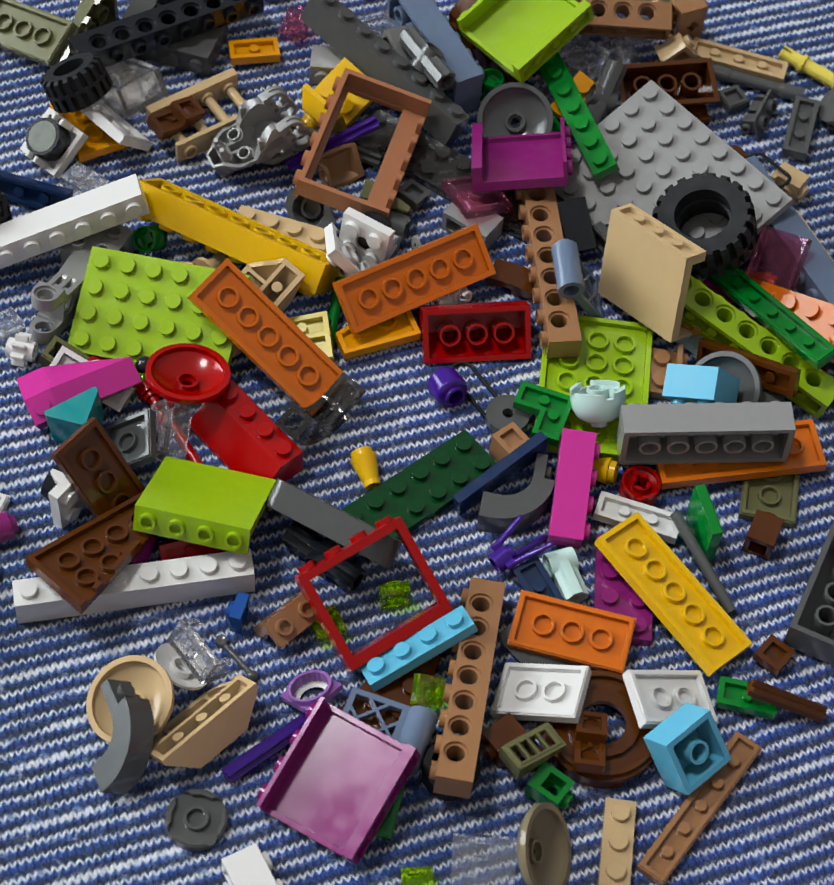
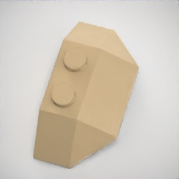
M286 258L249 263L241 271L243 274L250 275L251 281L282 312L290 305L306 277L304 273ZM236 345L233 358L242 352Z
M238 674L232 677L231 681L221 683L204 692L170 720L154 737L150 757L165 766L202 768L210 763L216 755L229 744L234 743L248 729L259 688L257 683Z

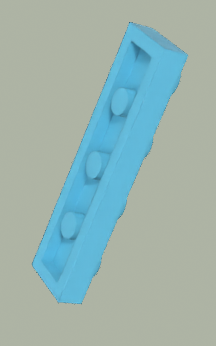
M461 605L377 657L372 658L359 668L373 692H376L476 633L478 629Z

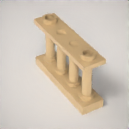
M233 67L146 106V119H148L150 115L168 110L172 101L192 95L201 107L207 106L220 121L213 126L207 127L200 119L193 124L198 131L197 133L187 138L182 132L173 135L172 137L176 141L175 157L178 163L191 159L197 154L210 149L213 139L218 132L236 122L238 114L229 118L216 102L226 96H229L237 107L245 102L238 93V73Z

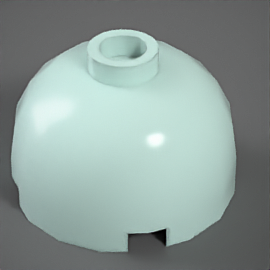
M590 380V386L582 387V382H579L570 387V402L575 415L582 421L590 423L592 427L607 426V422H611L620 416L621 405H625L626 386L623 385L620 388V382Z

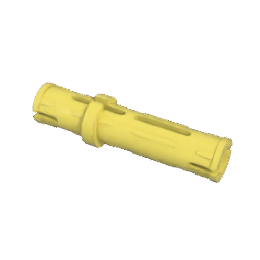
M787 45L782 48L778 56L779 60L789 62L788 64L796 68L795 71L798 73L803 72L830 88L834 87V72L809 59L810 56L807 54L802 55Z

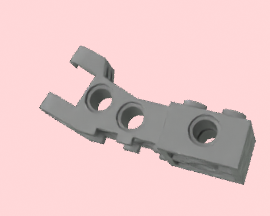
M119 224L60 247L62 267L59 272L47 283L39 281L31 290L32 307L39 311L29 325V334H32L31 340L40 344L50 343L55 335L59 336L74 318L92 246L133 253L135 250L132 242L133 229ZM46 328L49 329V331L42 332L38 331L37 329Z

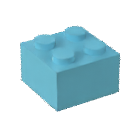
M667 363L662 396L671 400V404H685L689 402L696 404L715 402L736 403L740 379L720 367Z
M688 702L643 737L664 785L686 795H690L731 760L711 711Z

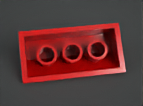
M525 300L419 306V329L421 332L420 340L424 364L532 359L530 304Z
M230 379L229 386L225 392L209 402L202 403L188 423V428L229 470L276 479V481L278 478L288 481L303 470V451L232 379Z

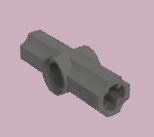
M411 26L408 29H404L399 35V43L412 58L411 64L419 72L426 75L438 90L444 91L447 88H451L456 82V74L442 59L444 56L442 51L434 44L428 42L417 28Z
M606 59L597 82L590 87L585 99V103L597 125L614 109L618 100L617 91L627 70V67L611 59Z

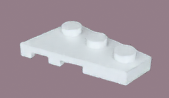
M332 222L324 228L326 257L334 267L339 266L344 271L346 277L370 267L366 261L361 263L358 261L359 259L354 251V247L349 241L343 243L337 237L336 232L338 229Z

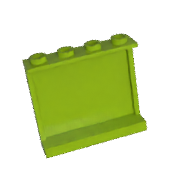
M478 0L472 7L462 12L457 19L460 34L515 79L524 83L594 18L592 6L586 0L580 3L576 0Z
M165 456L135 504L133 530L248 555L250 537L267 506L266 502L276 483V479Z

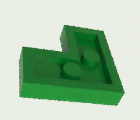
M522 380L513 403V408L538 416L532 429L531 437L538 432H542L547 437L548 444L558 446L562 430L565 428L572 410L569 395Z

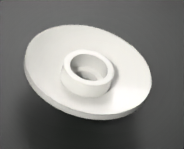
M169 642L160 645L155 651L154 661L159 663L168 672L173 685L186 690H198L208 683L210 679L209 667L205 660L193 649L179 643Z

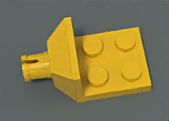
M345 57L314 89L307 83L302 86V109L304 115L301 120L308 127L316 130L320 129L316 127L321 112L326 114L327 110L324 107L329 94L334 96L335 92L332 91L333 84L337 76L342 77L345 68L363 74ZM348 92L332 132L346 130L373 101Z

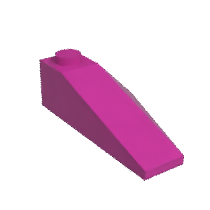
M131 357L41 367L17 378L23 400L35 426L40 430L48 427L44 411L94 386L98 389L102 402L143 383Z

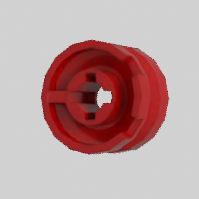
M643 465L632 466L622 476L618 492L619 496L653 506L657 501L661 486L660 477L650 467Z

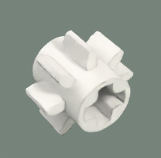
M19 332L15 334V338H8L5 356L12 358L11 365L24 367L28 365V361H35L38 353V342L31 341L32 334Z

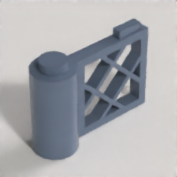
M569 239L558 240L553 244L551 253L559 296L565 299L574 298L591 317L604 318L601 297L598 293V280L593 275V272L581 262L577 243Z
M352 687L343 711L347 714L351 713L353 717L360 721L376 716L381 726L380 729H377L378 731L402 744L406 742L415 747L421 757L410 775L417 774L439 720L438 715L424 706H408ZM359 698L368 701L372 710L357 716L353 708L355 699ZM389 709L401 713L397 722L387 726L380 714Z

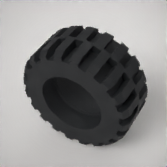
M700 173L692 174V178L689 179L683 177L677 180V185L673 186L671 184L665 189L666 195H661L656 202L657 207L653 209L652 217L707 251L705 261L692 265L691 276L695 278L696 275H701L702 279L710 278V275L717 274V277L725 275V271L728 269L733 271L739 267L738 262L740 260L744 262L749 257V250L754 249L756 243L757 223L751 197L747 191L743 190V186L737 181L731 183L730 177L725 175L716 177V173H707V176H700ZM715 213L729 220L727 226L720 233L709 238H692L681 232L683 225L689 219L699 214Z

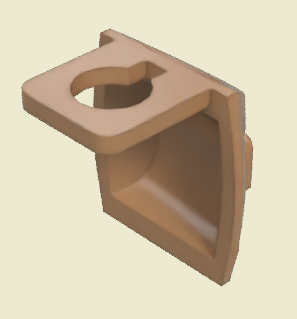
M355 142L340 145L324 152L317 166L321 183L332 188L347 185L365 175Z

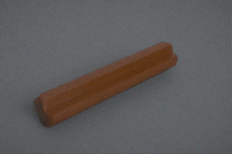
M756 679L747 683L746 694L750 697L818 722L827 716V707L823 704Z

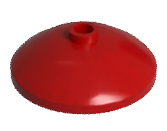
M191 343L173 344L157 350L150 356L145 368L146 381L155 393L166 400L184 405L202 404L219 397L228 388L231 376L227 361L219 353L208 347Z

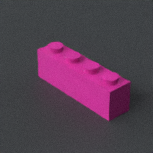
M567 428L562 430L547 543L553 542L554 545L572 546L573 548L581 549L583 540L589 539L591 523H586L587 513H592L594 496H589L590 486L595 487L597 470L592 469L593 460L599 459L601 443H596L597 433Z

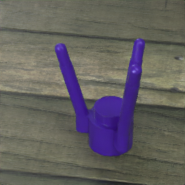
M519 515L501 537L490 545L493 551L487 555V558L499 574L554 547V543L549 542L531 550L546 541V535L535 539L517 551H514L509 544L503 546L502 544L523 520L522 515Z

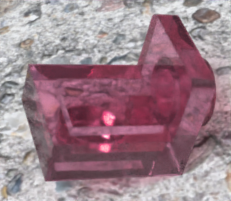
M289 5L278 31L280 35L303 43L309 28L300 19L305 7L298 5L295 8Z

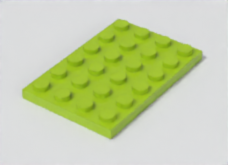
M92 246L68 339L69 344L88 356H98L106 359L131 357L134 364H136L139 357H150L157 350L169 345L179 343L198 344L219 353L227 361L229 367L235 344L188 299L213 273L214 268ZM244 274L251 281L250 275Z
M578 315L582 337L579 357L546 358L545 347L542 348L539 386L570 396V387L576 383L582 382V387L590 386V380H612L620 382V388L623 385L626 386L625 405L632 403L648 404L653 330L645 327L644 324ZM572 409L565 428L597 433L596 443H601L599 458L612 457L613 461H618L616 433L619 417L611 422H607V426L597 428L578 418ZM560 440L557 447L548 444L547 452L558 453Z

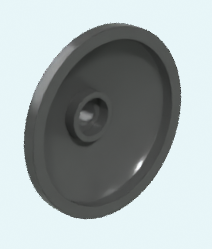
M511 82L494 88L486 95L478 110L477 123H482L483 137L551 133L553 112L548 99L537 88L526 83ZM518 120L521 124L519 127L514 128L511 126L512 121Z
M718 351L703 357L695 364L699 366L720 367L740 379L736 403L745 401L760 402L762 395L761 377L754 364L743 355L732 351Z

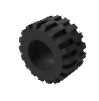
M93 52L76 54L58 62L43 75L40 81L54 110L57 113L63 114L76 112L93 105L102 99L113 85L100 56Z

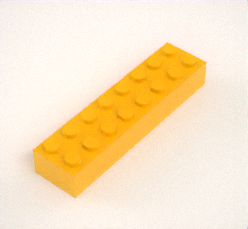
M162 178L139 180L145 192L150 213L138 217V219L145 222L154 221L159 224L158 227L171 233L176 231L182 234V239L191 243L200 242L205 245L204 248L217 254L222 252L228 255L230 261L237 264L286 258L306 275L298 289L304 295L313 296L333 290L332 283L338 277L341 268L339 266L334 267L328 261L326 252Z

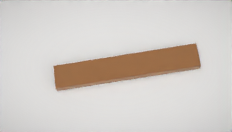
M736 731L726 744L731 760L687 797L637 865L635 870L656 885H664L761 752V746L740 732Z

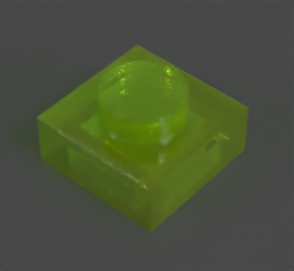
M390 581L385 585H380L378 598L380 609L409 605L411 595L409 581Z
M335 605L327 607L326 609L341 636L346 635L347 628ZM318 620L313 622L310 627L319 645L328 642L329 639Z
M421 673L414 674L410 704L442 709L446 679Z
M432 866L401 868V885H434Z

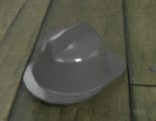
M296 187L289 192L286 199V210L291 219L321 228L327 227L331 222L336 226L334 214L329 206L298 195V197L294 196Z

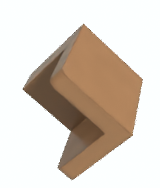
M511 422L491 435L489 454L498 463L530 438L514 422Z

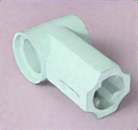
M572 546L542 555L543 566L551 579H554L557 589L565 601L580 604L588 598L589 592L580 575L578 558Z

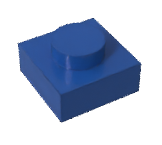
M238 591L235 601L229 602L225 618L229 619V631L241 634L250 610V594Z

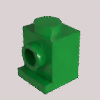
M545 761L528 781L524 796L527 799L532 798L537 803H551L558 809L561 808L565 811L575 797L572 793L575 781Z

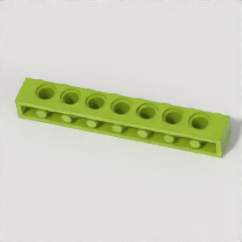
M690 275L682 322L704 338L801 369L798 394L793 398H787L816 419H819L834 399V377L822 369L816 370L783 341L770 333L767 328L756 323L746 313L738 310L721 295L716 294L700 280Z

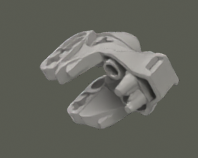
M271 86L257 95L258 98L249 99L238 106L236 122L230 127L221 129L213 139L206 157L212 168L222 178L256 163L266 166L277 165L295 152L299 153L309 147L312 132L300 117L295 115L297 106L282 87ZM277 97L279 100L275 102L273 98ZM293 126V127H295L296 129H295L294 131H292V130L290 129V127Z

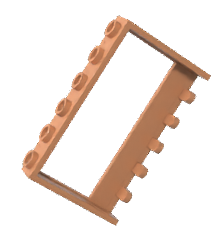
M345 68L342 77L337 76L333 84L332 91L335 92L334 96L329 94L324 107L327 110L326 114L322 112L316 126L320 128L319 131H313L308 145L312 148L310 151L305 150L300 164L304 167L302 170L297 169L292 182V184L296 185L294 196L298 197V195L343 212L348 207L362 214L376 212L387 219L432 100ZM348 92L402 112L367 200L312 180Z

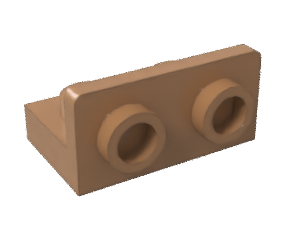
M678 343L676 351L652 348L648 398L671 401L662 396L667 363L687 365L688 354L683 353L684 343Z
M299 592L253 627V630L259 638L269 634L277 647L281 648L315 622L317 618L302 592Z

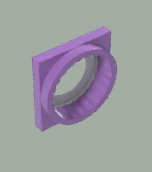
M311 669L296 676L289 683L287 690L280 695V698L285 703L307 713L310 705L314 702L317 703L320 696L329 702L344 688L341 683L331 679L328 673ZM321 687L325 689L314 698L300 699L301 695L310 688Z

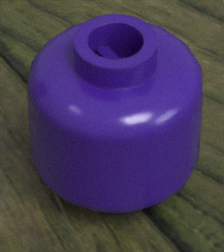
M443 367L436 370L430 376L427 383L429 394L440 406L445 408L460 405L468 391L466 381L452 367Z

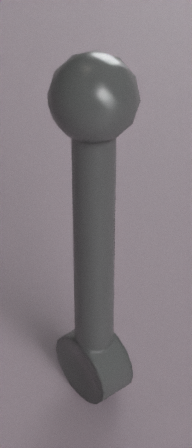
M218 635L215 639L216 646L226 650L247 674L246 678L253 682L256 681L258 673L255 670H251L227 644V637L225 635Z

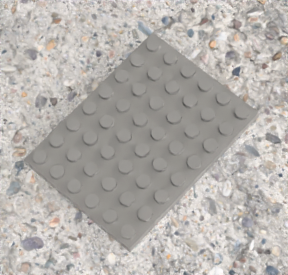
M652 80L597 125L620 170L596 181L576 142L571 147L573 175L568 176V186L554 187L556 197L561 201L585 196L592 229L593 225L600 221L608 228L611 209L629 203L634 204L652 216L653 209L657 207L656 202L661 195H666L665 189L671 184L673 186L677 185V180L683 177L686 179L692 178V174L700 173V176H707V173H716V177L725 175L730 177L731 183L737 181L743 186V190L749 193L754 205L757 235L793 205V199ZM703 213L689 219L683 225L681 232L692 238H709L720 233L727 226L729 220L719 214ZM701 275L695 276V279H698L701 282L706 280L702 279Z

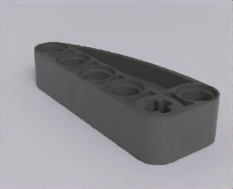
M279 478L266 502L268 507L343 546L350 544L349 538L359 531L365 530L368 533L375 529V527ZM387 534L357 553L390 569L402 542Z

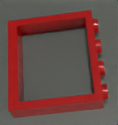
M388 515L376 521L374 524L377 528L368 533L365 530L359 531L349 538L350 544L343 548H340L339 544L323 553L324 559L316 564L313 560L308 561L298 568L300 573L293 577L347 671L352 672L372 658L377 657L453 611L451 604L401 516L391 518ZM395 530L433 596L435 603L351 653L310 580Z

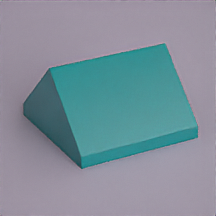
M96 386L44 411L51 437L54 441L61 443L67 440L91 417L97 418L100 424H102L104 418Z

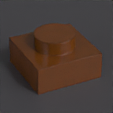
M771 634L756 651L753 660L777 677L793 658L796 651Z

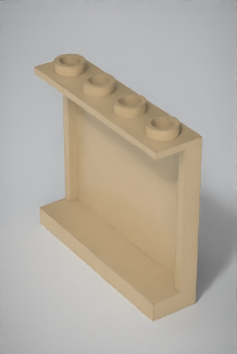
M632 203L611 209L598 293L644 324L645 327L653 330L664 340L672 343L690 336L691 332L681 326L692 265L705 261L707 251Z

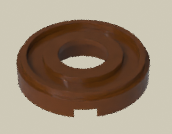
M591 670L592 674L582 710L593 705L608 706L618 711L624 718L625 732L615 742L606 744L604 775L573 771L575 723L549 722L567 744L565 749L551 758L555 761L554 766L557 770L579 784L600 789L621 787L623 782H627L637 776L640 778L653 764L654 760L643 739L653 729H639L621 674L604 670ZM547 733L542 735L550 746L555 744Z

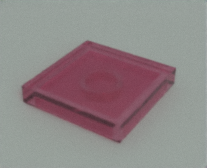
M472 175L446 179L442 182L441 188L466 219L511 211L513 204L501 190L473 192Z
M764 225L746 275L794 291L812 240Z

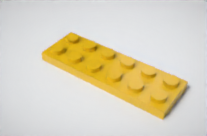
M639 512L631 515L598 537L594 542V545L708 677L712 676L753 644Z

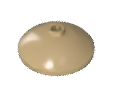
M140 655L124 656L112 661L97 674L88 691L86 712L92 729L100 738L108 743L111 742L113 720L100 686L107 679L131 682L135 689L137 698L148 699L150 702L155 737L168 722L174 706V686L168 672L153 659Z

